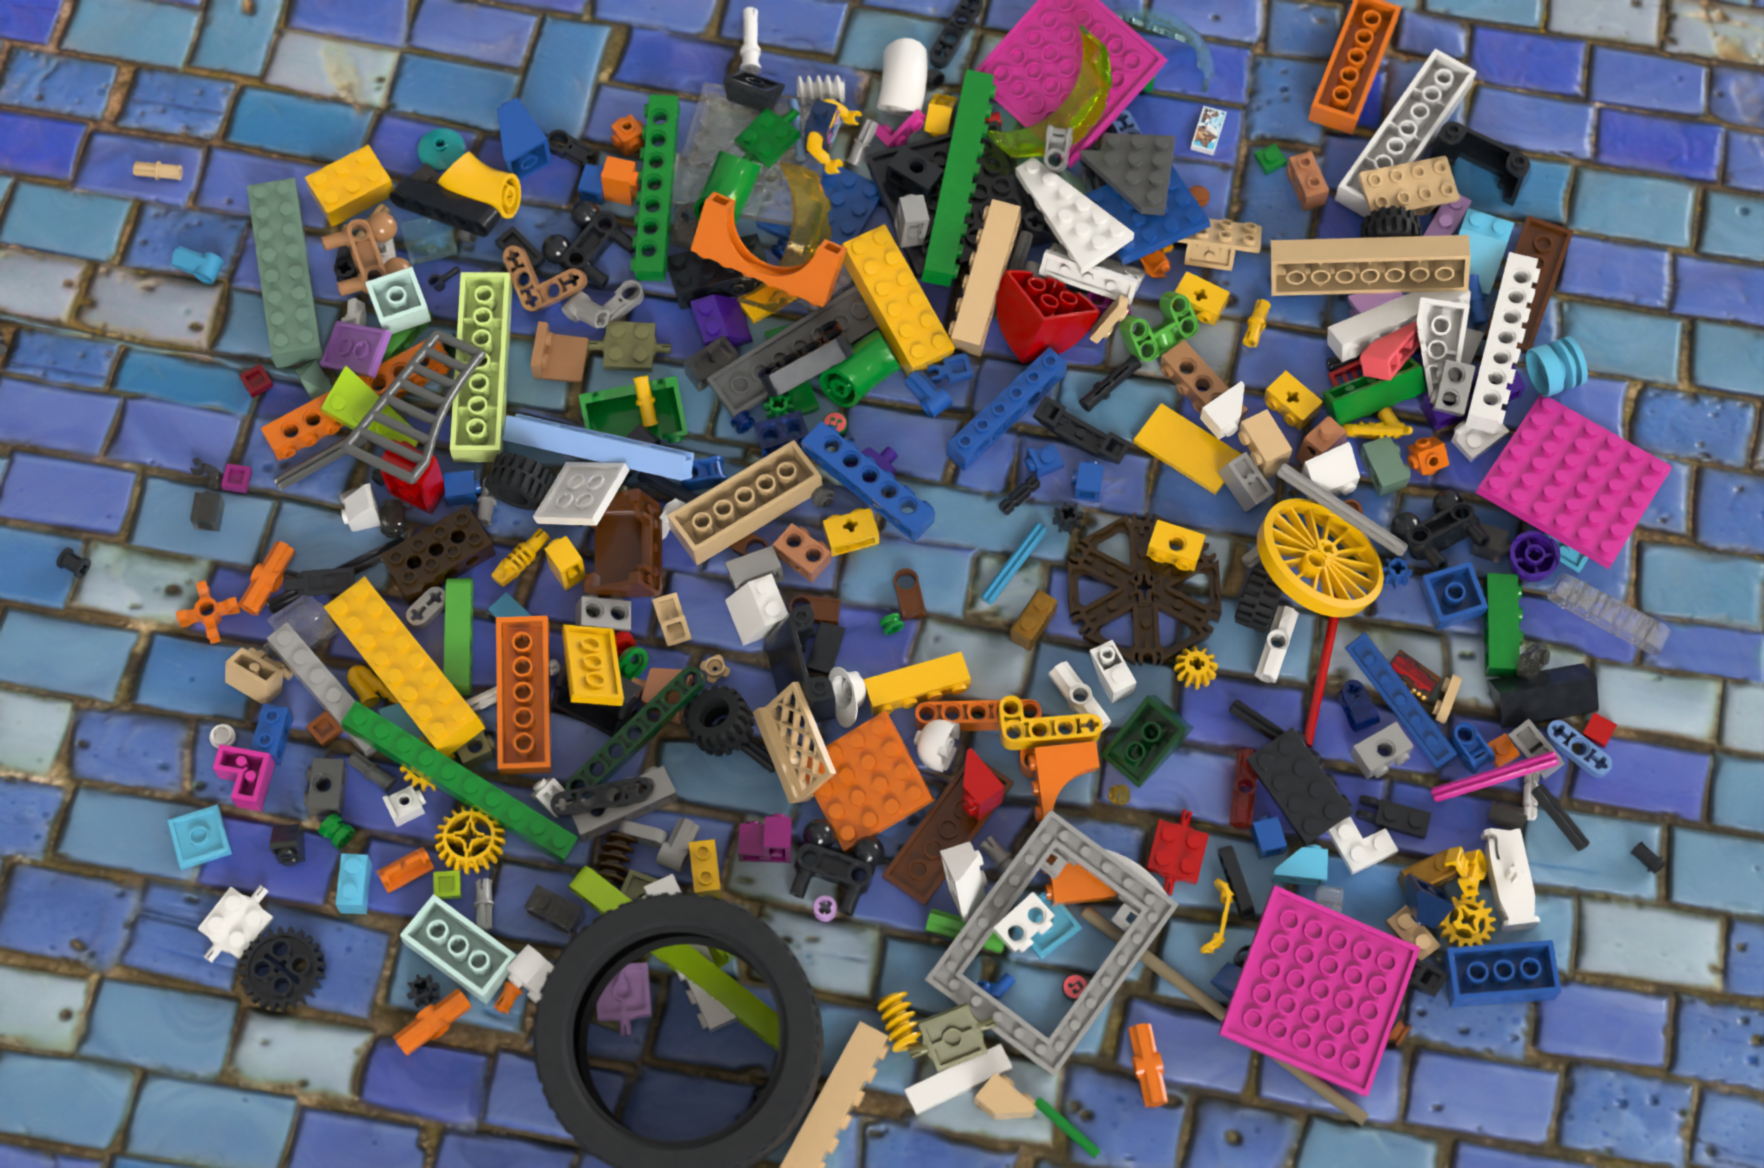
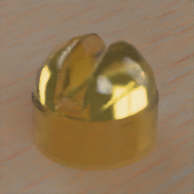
M1124 784L1112 786L1109 789V801L1115 805H1126L1130 800L1128 786Z

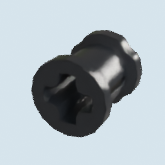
M67 547L58 556L56 565L60 569L65 568L74 573L75 577L81 579L89 570L91 560L78 556L74 553L73 549Z

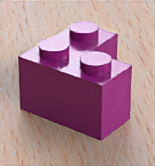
M777 813L772 814L771 817L765 816V824H761L759 821H747L746 824H740L739 861L791 863L793 835L791 817Z

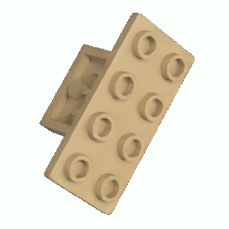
M1446 156L1363 171L1358 175L1370 215L1371 211H1378L1380 207L1385 206V208H1389L1390 205H1395L1396 208L1400 206L1406 207V210H1412L1414 215L1423 216L1428 215L1438 205L1454 203L1460 199Z
M1209 219L1211 227L1178 241L1187 243L1185 265L1232 271L1236 250L1260 253L1262 226L1251 222L1237 223L1229 219Z

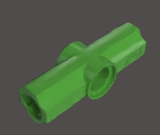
M932 908L925 931L950 938L954 941L968 921L963 922L960 915L957 916ZM993 932L982 948L1002 953L1004 943Z

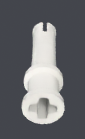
M747 7L743 10V46L740 49L742 57L740 71L744 70L758 75L761 72L759 64L761 49L757 43L758 10L755 8L753 13V7Z

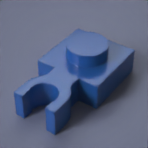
M967 353L943 358L942 366L936 364L927 366L928 373H938L937 376L931 377V381L934 384L939 383L944 378H948L949 384L973 378Z

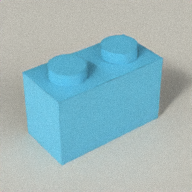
M341 854L335 903L340 913L367 914L372 862L368 855Z

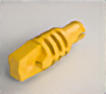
M538 528L525 543H519L500 562L491 574L492 579L500 586L505 587L518 577L531 564L530 562L535 560L538 550L550 540L549 535L541 528Z

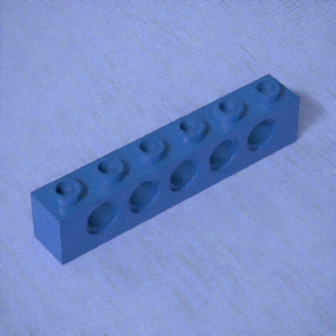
M1049 347L947 443V456L965 471L1066 376L1067 362Z
M820 421L801 441L802 451L805 455L914 543L934 523L935 512L931 504L925 500L921 501L918 499L910 487L902 486L896 481L895 476L890 471H883L877 466L876 461L871 456H865L858 451L855 443L842 438L834 426H827L824 422ZM829 447H835L838 450L835 452H829L826 449ZM847 462H854L856 466L847 467L845 464ZM866 477H872L875 479V481L868 483L865 482L864 479ZM886 492H891L894 494V496L891 498H886L883 496V494ZM909 507L913 509V512L904 513L902 509Z

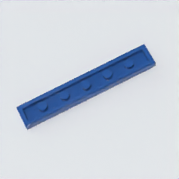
M1364 632L1345 647L1346 651L1436 769L1441 768L1459 754L1367 633Z

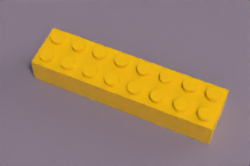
M365 576L324 606L332 620L437 751L449 757L485 729L478 716Z

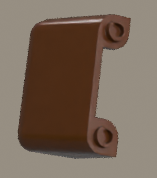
M639 488L617 492L597 526L590 525L595 529L594 572L587 573L582 582L586 595L594 594L599 596V598L659 596L662 592V519L659 518L662 511L659 503Z

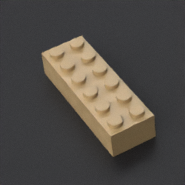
M992 199L990 206L986 205L982 217L984 229L979 228L976 237L977 252L972 251L969 261V272L971 273L970 275L966 274L962 285L964 296L963 298H958L955 309L957 320H952L948 333L955 350L981 356L996 306L999 284L1007 269L1021 221L1020 206Z
M795 440L668 514L670 530L696 566L811 498L813 491L822 486V477Z

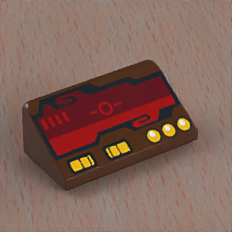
M1401 649L1390 662V665L1414 696L1424 704L1442 680L1438 675Z

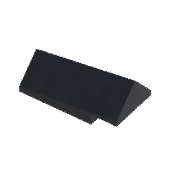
M1584 663L1487 680L1501 728L1521 725L1527 719H1530L1535 725L1598 712L1597 677Z

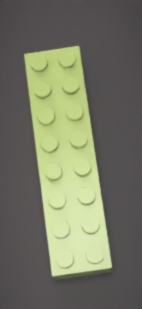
M461 272L457 338L483 350L485 357L470 375L453 401L450 452L453 462H494L497 454L504 453V440H502V437L504 436L513 292L510 273ZM456 349L455 359L467 364L472 356ZM455 370L454 380L457 378V376H458L459 373H460V372L457 371V370Z

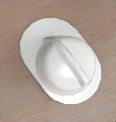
M834 667L830 671L829 680L835 694L836 719L844 728H850L857 718L858 708L865 701L866 686L858 672H846L841 667Z

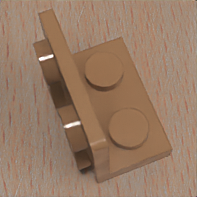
M538 321L530 364L533 378L582 383L589 339L553 334L549 330L548 322Z

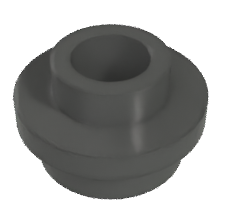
M827 485L819 486L811 494L812 503L817 508L829 506L834 501L835 491Z

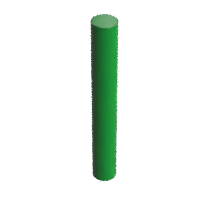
M1039 1097L1035 1101L1034 1105L1090 1156L1095 1159L1099 1155L1101 1150L1044 1099Z

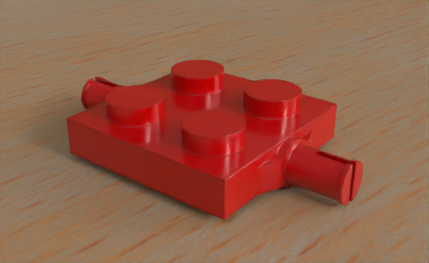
M1185 809L1181 811L1179 823L1158 820L1145 869L1165 879L1163 889L1167 892L1168 896H1172L1175 882L1183 881L1196 885L1209 837L1208 833L1194 830L1189 826L1193 812L1188 811L1187 813Z

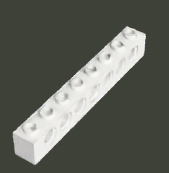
M1511 252L1508 254L1465 427L1495 434L1497 424H1503L1506 411L1501 410L1502 404L1507 405L1511 390L1506 389L1507 383H1513L1516 370L1511 369L1512 363L1517 364L1521 351L1516 346L1517 342H1523L1526 329L1521 328L1522 322H1528L1531 309L1526 308L1527 302L1532 303L1535 289L1531 288L1532 283H1537L1540 269L1536 268L1537 258Z

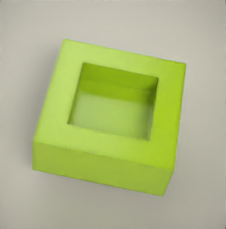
M460 870L433 872L435 896L441 900L462 898Z

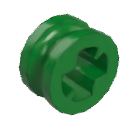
M899 613L887 615L880 620L879 625L884 627V635L895 634L904 628L905 624L903 621H900L901 616Z

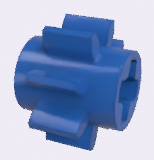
M1396 556L1392 561L1387 558L1384 562L1385 567H1382L1383 575H1385L1383 583L1393 585L1394 589L1401 583L1406 586L1408 583L1407 577H1411L1413 570L1408 569L1409 561L1399 559V556Z

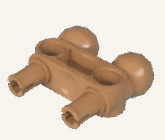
M377 212L371 215L368 220L355 219L349 224L344 225L341 232L321 237L325 251L345 245L349 247L358 273L357 277L337 282V288L341 297L358 291L369 294L365 282L369 281L368 277L370 275L382 277L412 267L407 260L401 257H393L383 264L376 241L387 242L396 235L397 223L392 215L386 212ZM354 230H361L365 236L355 238L352 232Z

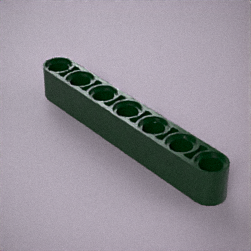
M695 667L684 668L568 779L566 791L573 790L578 782H584L585 787L606 783L703 690L706 683L704 675ZM691 674L698 675V682L694 686H688L686 683L688 676ZM672 692H678L680 695L678 702L675 704L668 703V696ZM653 710H660V719L656 722H650L649 714ZM635 728H641V737L637 740H631V731ZM616 746L623 747V754L619 758H613L611 754ZM597 764L604 765V772L600 776L593 775V768ZM586 793V794H584V795L582 796L581 799L586 798V800H587V799H589L593 794H592V793Z

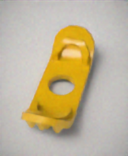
M1219 878L1214 880V886L1220 893V903L1224 904L1219 933H1214L1212 940L1200 948L1201 954L1214 953V950L1222 947L1221 943H1224L1226 940L1223 934L1229 906L1234 901L1231 896L1234 893L1229 889V884Z

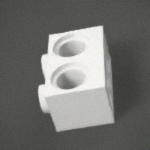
M1032 892L1004 917L992 931L1013 954L1018 949L1023 953L1034 943L1030 938L1037 932L1043 935L1053 925L1050 920L1055 915ZM1031 909L1039 910L1042 914V920L1038 923L1031 922L1028 918V911ZM1011 927H1018L1022 931V939L1018 941L1010 939L1008 930Z

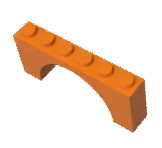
M713 191L705 200L690 251L697 253L702 258L714 260L725 268L735 269L746 277L756 278L769 287H776L786 291L790 296L807 300L811 305L824 308L832 297L847 248L825 239L817 248L814 257L803 264L792 267H779L768 264L754 256L741 241L734 221L736 201Z
M1096 741L1034 747L1031 755H1028L1029 770L1034 772L1035 780L1031 781L1033 797L1037 796L1038 806L1034 809L1036 822L1041 823L1050 810L1053 811L1056 798L1064 785L1080 775L1095 772L1100 767ZM1050 854L1046 862L1052 866L1057 858ZM1068 862L1055 880L1047 874L1048 884H1045L1046 900H1050L1051 906L1107 901L1117 897L1115 891L1078 864L1073 866Z

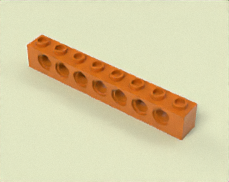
M425 341L381 363L375 379L364 376L358 377L381 397ZM438 341L433 349L448 355ZM427 356L420 363H429L425 367L442 375L447 374L452 369ZM414 372L407 379L420 387H423L430 381ZM379 386H385L382 390H375ZM400 388L394 397L401 399L407 391ZM330 391L261 427L264 438L278 461L294 456L302 448L313 446L319 439L327 435H333L345 426L321 413V407ZM313 421H320L317 425H310ZM297 432L296 436L288 437L290 433Z

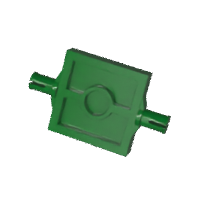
M792 107L782 117L766 108L734 139L736 146L745 152L742 158L751 162L761 163L769 169L801 137L800 132L790 124L800 115L799 112Z

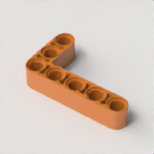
M1020 699L1023 705V713L1025 711H1032L1036 715L1033 718L1042 717L1041 707L1038 702L1031 699ZM1001 700L923 702L915 710V725L922 731L929 722L941 719L958 723L960 731L999 730L997 713ZM1012 707L1004 708V711L1008 714L1016 713V710ZM975 712H980L984 717L982 719H975L971 715ZM927 713L932 715L933 718L925 721L920 716ZM948 713H955L959 717L956 720H949L946 715ZM1040 729L1032 731L1037 737L1043 736ZM1033 749L1018 750L1020 772L1027 778H1034V772L1030 771L1029 766L1025 763Z

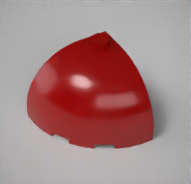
M1005 270L999 284V291H997L996 308L1001 332L1009 347L1022 363L1034 362L1049 347L1058 355L1068 350L1087 334L1101 311L1082 293L1078 292L1076 295L1066 289V283L1047 276L1046 279L1032 276L1033 272Z

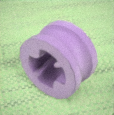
M821 896L814 902V915L819 921L829 922L833 920L837 913V904L832 897ZM825 903V906H827L828 903L831 905L829 914H825V911L823 914L820 913L821 904Z

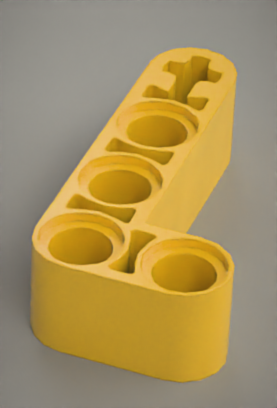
M1012 695L1005 696L999 704L998 725L1000 741L1004 748L1008 750L1098 741L1102 732L1103 722L1095 714L1024 719L1023 705L1018 697ZM1012 707L1016 710V713L1007 714L1004 708ZM1086 726H1090L1091 730H1094V732H1090L1089 728H1087ZM1066 727L1071 733L1063 735L1058 729ZM1040 729L1045 735L1037 737L1032 731ZM1014 731L1019 737L1011 739L1006 733Z

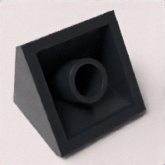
M744 70L724 77L723 81L728 101L759 112H763L766 108L773 111L785 88L783 83Z

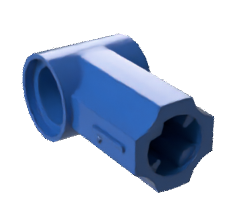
M921 369L915 370L905 380V386L920 401L921 408L931 419H934L953 404L949 394L942 387L937 388Z

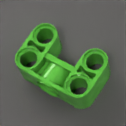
M1173 291L1165 292L1159 301L1164 315L1163 322L1152 329L1146 320L1133 315H1127L1120 322L1119 329L1131 355L1150 362L1172 349L1181 341L1187 340L1197 333L1199 328L1198 320L1186 296ZM1176 300V306L1173 308V302ZM1185 321V327L1182 329V323ZM1136 323V329L1132 332V327ZM1143 345H1146L1145 351L1141 353Z

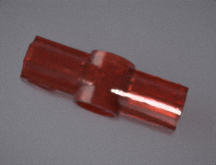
M1245 748L1237 750L1229 826L1236 829H1247L1252 826L1257 776L1245 759L1257 752L1254 749ZM1246 785L1251 791L1248 793L1241 792L1238 786Z

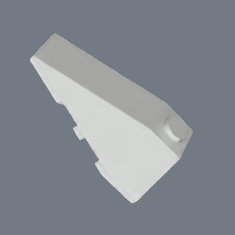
M1420 297L1416 324L1429 399L1432 389H1437L1439 380L1435 379L1438 364L1442 365L1446 359L1461 363L1470 308L1469 304ZM1450 369L1448 371V378L1453 382H1458L1459 372L1455 369ZM1445 393L1442 396V401L1453 403L1455 401L1453 395Z

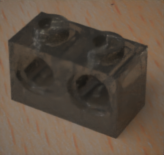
M723 335L683 361L685 375L700 392L709 386L706 383V378L738 359V352Z
M538 884L524 905L527 916L570 938L574 932L578 931L586 917L583 907Z

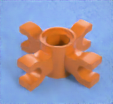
M206 580L196 582L200 599L196 602L194 609L176 611L178 623L180 622L181 628L201 622L206 627V634L210 643L221 642L217 625L221 622L222 616L241 613L238 605L239 602H237L236 597H232L216 603L211 598L210 587L207 586ZM214 609L210 615H203L206 610Z

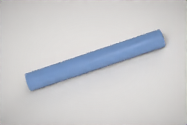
M789 99V111L793 107L799 112L797 99ZM799 115L791 122V125L801 134V137L794 145L796 159L802 162L806 160Z

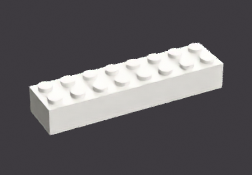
M1435 49L1339 184L1335 201L1363 217L1370 215L1358 177L1359 173L1420 161L1436 138L1441 127L1448 121L1471 88L1476 71Z

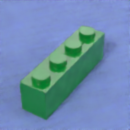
M1410 357L1390 381L1361 376L1323 391L1322 394L1327 417H1331L1342 426L1350 424L1351 421L1361 417L1370 416L1383 408L1392 407L1403 400L1412 399L1418 394L1425 392L1426 388L1422 366Z
M1487 573L1483 581V595L1488 605V609L1483 616L1485 677L1517 675L1519 670H1522L1524 667V655L1520 654V646L1523 644V631L1519 630V622H1522L1523 609L1519 607L1518 599H1521L1522 584H1518V574Z

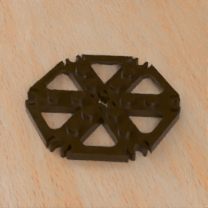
M1128 513L1081 539L1079 544L1075 546V551L1081 553L1080 557L1069 556V561L1067 562L1069 619L1073 616L1071 620L1072 625L1077 622L1084 624L1078 630V634L1083 635L1082 639L1100 646L1110 641L1101 635V629L1132 611L1133 645L1129 648L1115 645L1123 659L1135 666L1136 655L1138 656L1139 666L1143 665L1144 657H1150L1152 659V666H1156L1157 655L1160 658L1161 665L1181 654L1183 649H1190L1206 640L1213 633L1214 627L1208 625L1207 622L1212 620L1218 623L1222 615L1219 559L1214 562L1217 556L1216 553L1210 556L1203 553L1209 549V543H1204L1195 571L1180 570L1174 564L1167 562L1156 566V561L1146 556L1156 522L1160 520L1173 525L1176 524L1154 513L1152 516L1153 523L1150 522L1151 517L1149 513H1146L1145 521L1139 522L1136 519V513H1133L1130 523ZM1116 534H1126L1129 538L1130 566L1097 550V546ZM1197 574H1204L1209 580L1210 601L1205 605L1177 591L1174 587ZM1082 575H1088L1115 590L1083 606L1079 602L1078 579ZM1143 578H1144L1146 587H1147V588H1151V589H1148L1147 594H1146V596H1145V600H1144V594L1142 593V590H1141V589H1137V588H1140V587H1141V584H1142V582H1143ZM1158 611L1188 626L1191 629V635L1169 648L1161 646Z

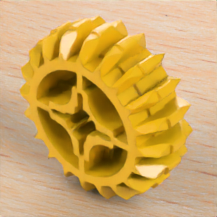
M462 805L461 813L458 814L452 809L451 814L453 817L450 819L444 816L443 821L446 825H438L437 829L441 833L435 835V840L439 842L435 845V848L440 852V860H446L445 865L448 868L454 865V871H461L464 868L466 875H469L472 868H474L476 874H479V867L481 866L489 870V861L492 863L498 862L495 854L503 855V849L499 846L506 844V840L502 838L505 835L504 828H500L499 824L495 820L491 821L487 815H483L480 811L476 812L473 807H470V811H467L465 806ZM476 823L486 826L491 831V836L478 832ZM466 824L463 830L455 831L460 826ZM472 833H473V836H474L475 839H471V843H469V848H468V844H467L466 841H469V839H470V837L472 836ZM450 844L462 847L465 853L464 857L455 854L450 849ZM486 848L482 853L475 856L477 850Z

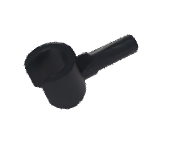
M456 266L442 276L433 274L429 277L428 283L433 285L439 281L434 286V289L441 292L445 288V282L457 274L460 269Z

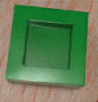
M1276 143L1254 154L1255 160L1265 175L1287 165V160Z

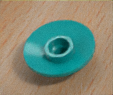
M440 128L432 130L425 134L418 144L420 161L427 168L435 171L448 170L465 154V144L462 137L450 129Z

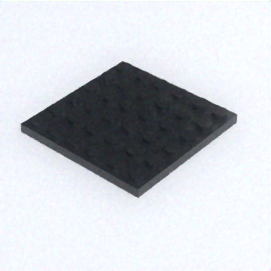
M998 120L986 123L989 124L986 138L981 137L980 143L985 145L982 158L977 157L976 163L981 165L978 178L973 177L972 183H976L974 198L969 197L968 203H972L970 217H965L964 223L968 224L966 237L960 238V243L964 244L961 258H956L955 264H959V267L969 265L972 251L977 252V233L979 228L984 229L983 213L986 205H991L992 199L1021 207V221L1011 253H1014L1019 233L1023 231L1021 224L1026 214L1029 212L1040 213L1035 206L1033 197L1026 192L1015 175L1018 164ZM953 132L904 145L909 149L915 150L928 161L935 162L943 169L940 184L925 202L929 224L924 244L903 247L916 279L922 278ZM902 146L865 155V163L893 227L899 197H904L910 193L887 180L885 174L888 164ZM1031 221L1032 226L1036 227L1035 222ZM1033 237L1030 248L1049 243L1050 241Z

